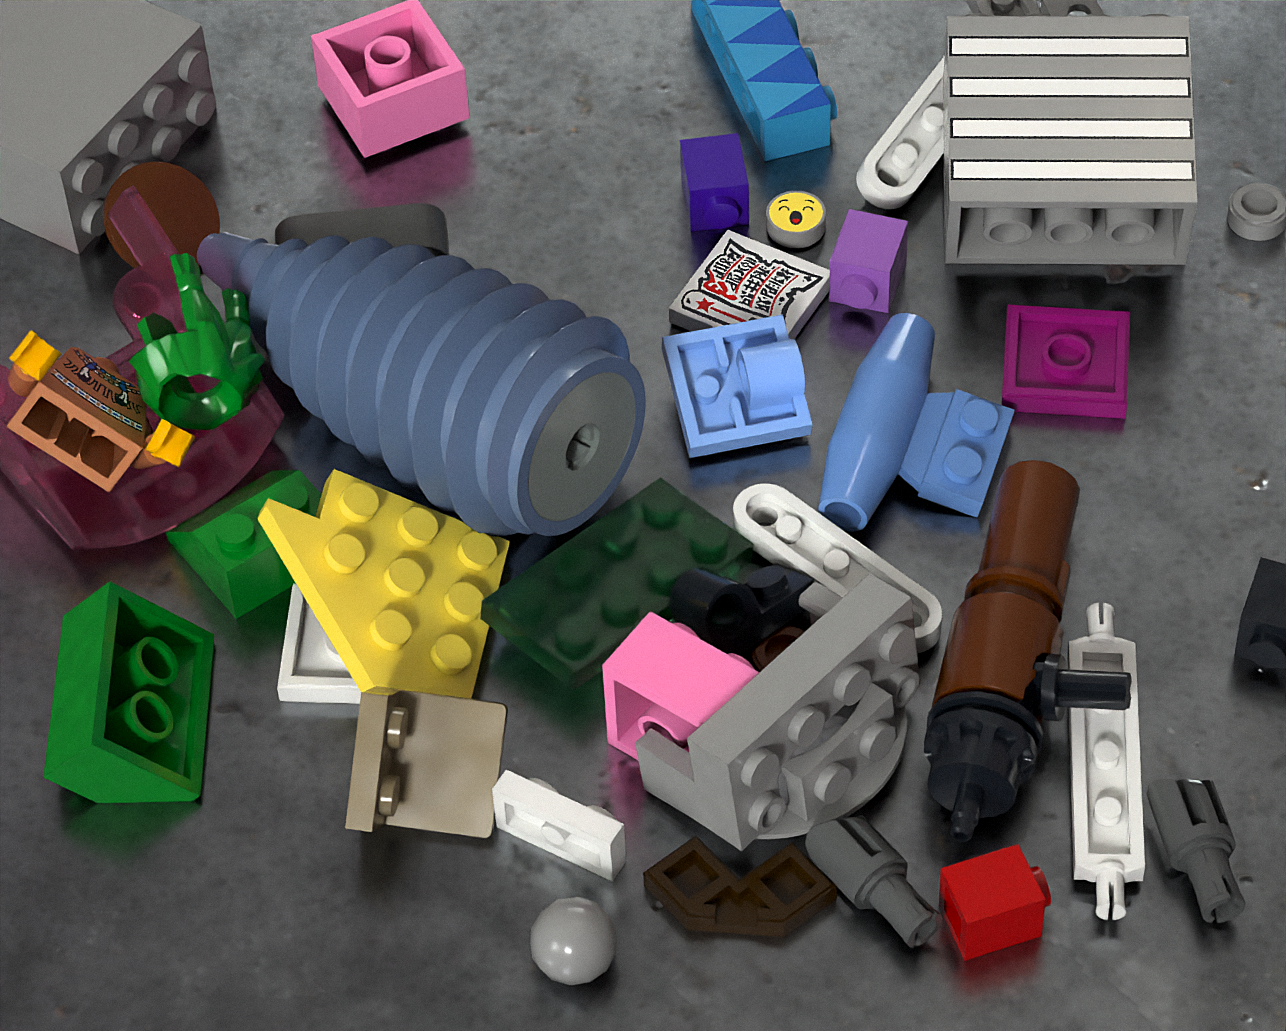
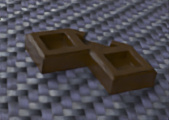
M694 836L643 872L644 886L687 930L785 937L837 899V886L793 842L741 879L697 836Z

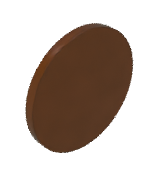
M146 162L133 166L117 178L105 198L103 222L111 245L125 262L145 274L157 277H176L171 265L170 256L188 253L195 258V262L198 264L197 251L203 239L210 234H219L220 232L218 208L208 188L194 174L171 163Z

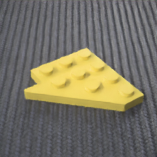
M333 469L324 484L315 517L272 499H267L259 512L258 521L361 692L380 686L472 698L510 541L499 536L494 537L485 533H478L460 520L336 469Z

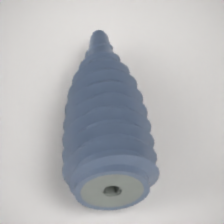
M223 232L208 235L199 245L197 261L202 267L204 274L223 291L230 288L244 293L249 304L250 328L254 339L260 347L268 352L269 361L274 372L283 383L294 389L302 406L312 415L323 419L331 432L344 443L356 446L357 450L368 462L380 469L390 471L392 476L403 487L417 493H424L428 501L441 511L459 515L468 527L478 533H485L494 537L516 533L527 535L538 533L544 536H556L567 533L586 522L606 503L627 472L637 450L643 430L646 394L639 371L630 363V353L626 338L619 326L610 319L599 316L587 317L585 312L575 303L564 299L550 300L542 289L531 284H512L509 278L498 270L488 268L474 269L465 259L454 255L435 257L429 249L420 245L404 244L393 247L385 239L373 236L361 238L350 243L344 237L333 235L320 238L310 245L302 239L294 238L276 245L268 243L264 238L252 240Z

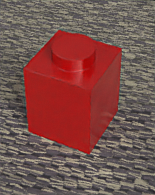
M1019 844L941 868L938 906L964 961L1042 936L1045 907L1051 905V894L1042 870L1038 866L1030 868Z

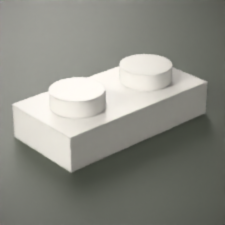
M505 770L492 788L497 828L612 882L626 863L624 824L617 821L607 810L595 805L586 807L560 795L550 784L537 778L526 779L509 770Z

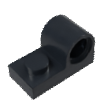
M778 563L757 570L748 578L747 583L744 585L706 567H694L685 571L676 580L671 589L669 603L675 623L686 625L701 640L726 654L741 655L806 611V609L799 606V598L814 583V580Z

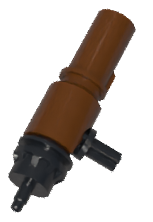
M1038 460L1020 461L1007 467L1000 477L979 570L967 583L964 601L954 612L932 708L927 716L924 754L931 765L928 776V789L937 802L952 811L951 820L953 824L951 835L960 842H966L972 838L974 827L978 825L979 818L995 817L1007 812L1014 805L1018 786L1026 782L1035 771L1037 755L1042 749L1043 730L1040 724L1043 717L1046 721L1061 722L1066 707L1126 710L1130 708V687L1132 682L1130 673L1068 670L1066 658L1060 654L1063 639V630L1060 622L1062 620L1064 601L1071 573L1066 557L1078 507L1080 488L1076 479L1069 472L1050 462Z

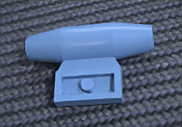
M899 313L889 319L857 368L828 444L818 512L843 531H859L867 525L897 475H900L919 492L918 497L976 518L979 515L1015 410L958 389L955 392L927 393L935 331L927 320L918 315Z

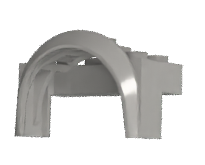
M869 573L844 597L816 581L800 595L799 606L810 612L812 626L687 738L689 752L652 728L639 738L635 745L644 790L693 818L741 851L754 839H780L807 834L815 825L830 820L846 818L869 802L885 786L900 762L907 738L905 705L913 698L920 686L912 597L872 573ZM860 700L847 722L830 738L813 749L790 758L799 747L805 748L810 746L821 734L824 724L844 705L851 706ZM781 771H783L786 779L789 800L787 805L780 796L778 778Z

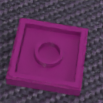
M1008 304L1001 405L1014 409V412L1126 419L1130 312Z

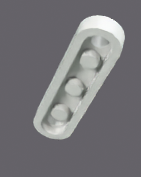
M944 57L873 147L858 169L856 181L859 191L867 201L879 208L897 209L905 205L944 154Z
M756 484L744 489L737 496L733 505V526L737 537L773 565L778 563L805 575L841 597H844L869 573H872L912 597L917 654L929 650L937 643L941 635L942 608L937 598L783 487L774 484ZM769 522L772 523V525L760 526L759 523Z

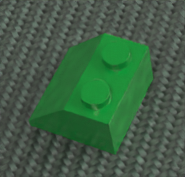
M300 470L270 471L166 532L167 540L237 619L293 586V583L296 584L258 521L259 512L267 499H272L315 517L322 494Z

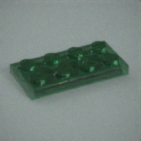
M660 477L482 600L480 619L575 690L603 670L602 665L650 611L667 621L673 619L669 603L671 589L676 580L685 571L694 567H706L730 578L752 561L754 544Z

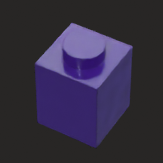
M734 133L680 140L681 183L691 232L749 225V182L739 134Z

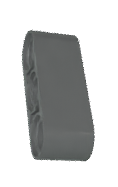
M427 203L295 215L281 221L275 228L274 235L276 245L294 238L302 239L310 245L326 236L338 235L346 238L350 243L361 238L373 236L385 239L393 247L415 244L429 249L435 257L450 255L445 214L437 206Z

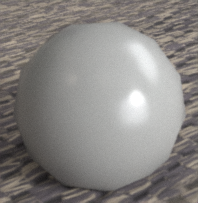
M580 897L557 899L540 912L531 927L530 946L532 958L551 980L567 985L590 983L607 971L616 955L617 933L615 923L597 902Z

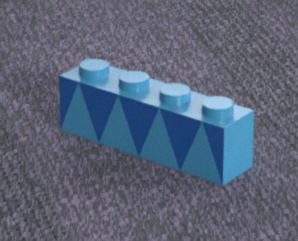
M691 0L692 13L764 162L829 146L831 120L837 119L838 115L835 96L829 85H821L818 79L815 56L811 48H802L793 12L790 9L783 10L780 0Z

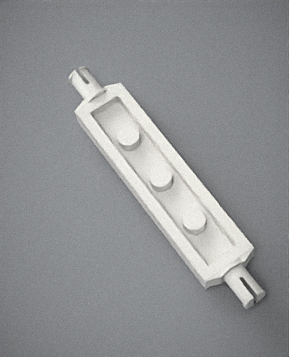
M1094 603L1086 609L1088 637L1085 636L1069 641L1067 668L1068 670L1130 673L1132 680L1130 687L1131 703L1130 708L1126 710L1069 708L1074 880L1096 882V915L1101 919L1108 920L1109 896H1111L1112 920H1117L1126 914L1124 883L1143 881L1145 870L1136 648L1134 642L1114 637V608L1107 603H1103L1100 624L1099 603Z

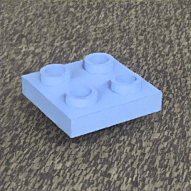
M783 314L662 337L661 348L689 458L811 435L813 424L804 394L805 375L803 363L796 341L789 339Z

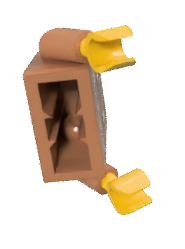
M32 330L29 331L10 355L9 359L14 363L8 374L9 386L17 395L27 397L6 426L16 434L108 492L111 491L129 466L136 469H145L169 462L180 467L196 436L164 419H161L154 432L146 417L147 405L141 398L138 386L121 376L117 366L111 360L104 357L93 358L76 347H70L58 360L61 353Z

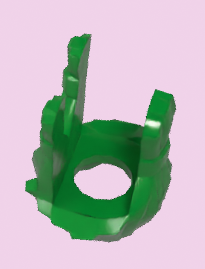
M188 253L181 255L173 254L170 256V260L176 276L178 290L180 291L181 308L187 331L178 333L171 321L152 312L137 324L145 347L140 349L128 362L135 369L142 400L157 416L182 429L214 430L250 405V398L258 391V385L263 378L259 368L266 359L261 353H256L251 337L249 304L244 293L230 288L221 291L225 305L226 322L224 323L217 308L205 295L200 278L199 265L195 262V258ZM203 374L220 381L214 388L203 393H196L186 377Z

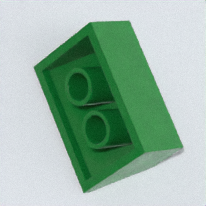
M111 581L63 615L43 778L96 803L189 802L198 798L201 793L215 634Z

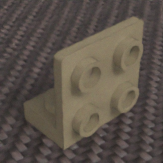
M380 686L361 692L345 828L373 832L387 824L482 838L492 835L495 824L492 788L500 779L508 715L507 705L501 702Z

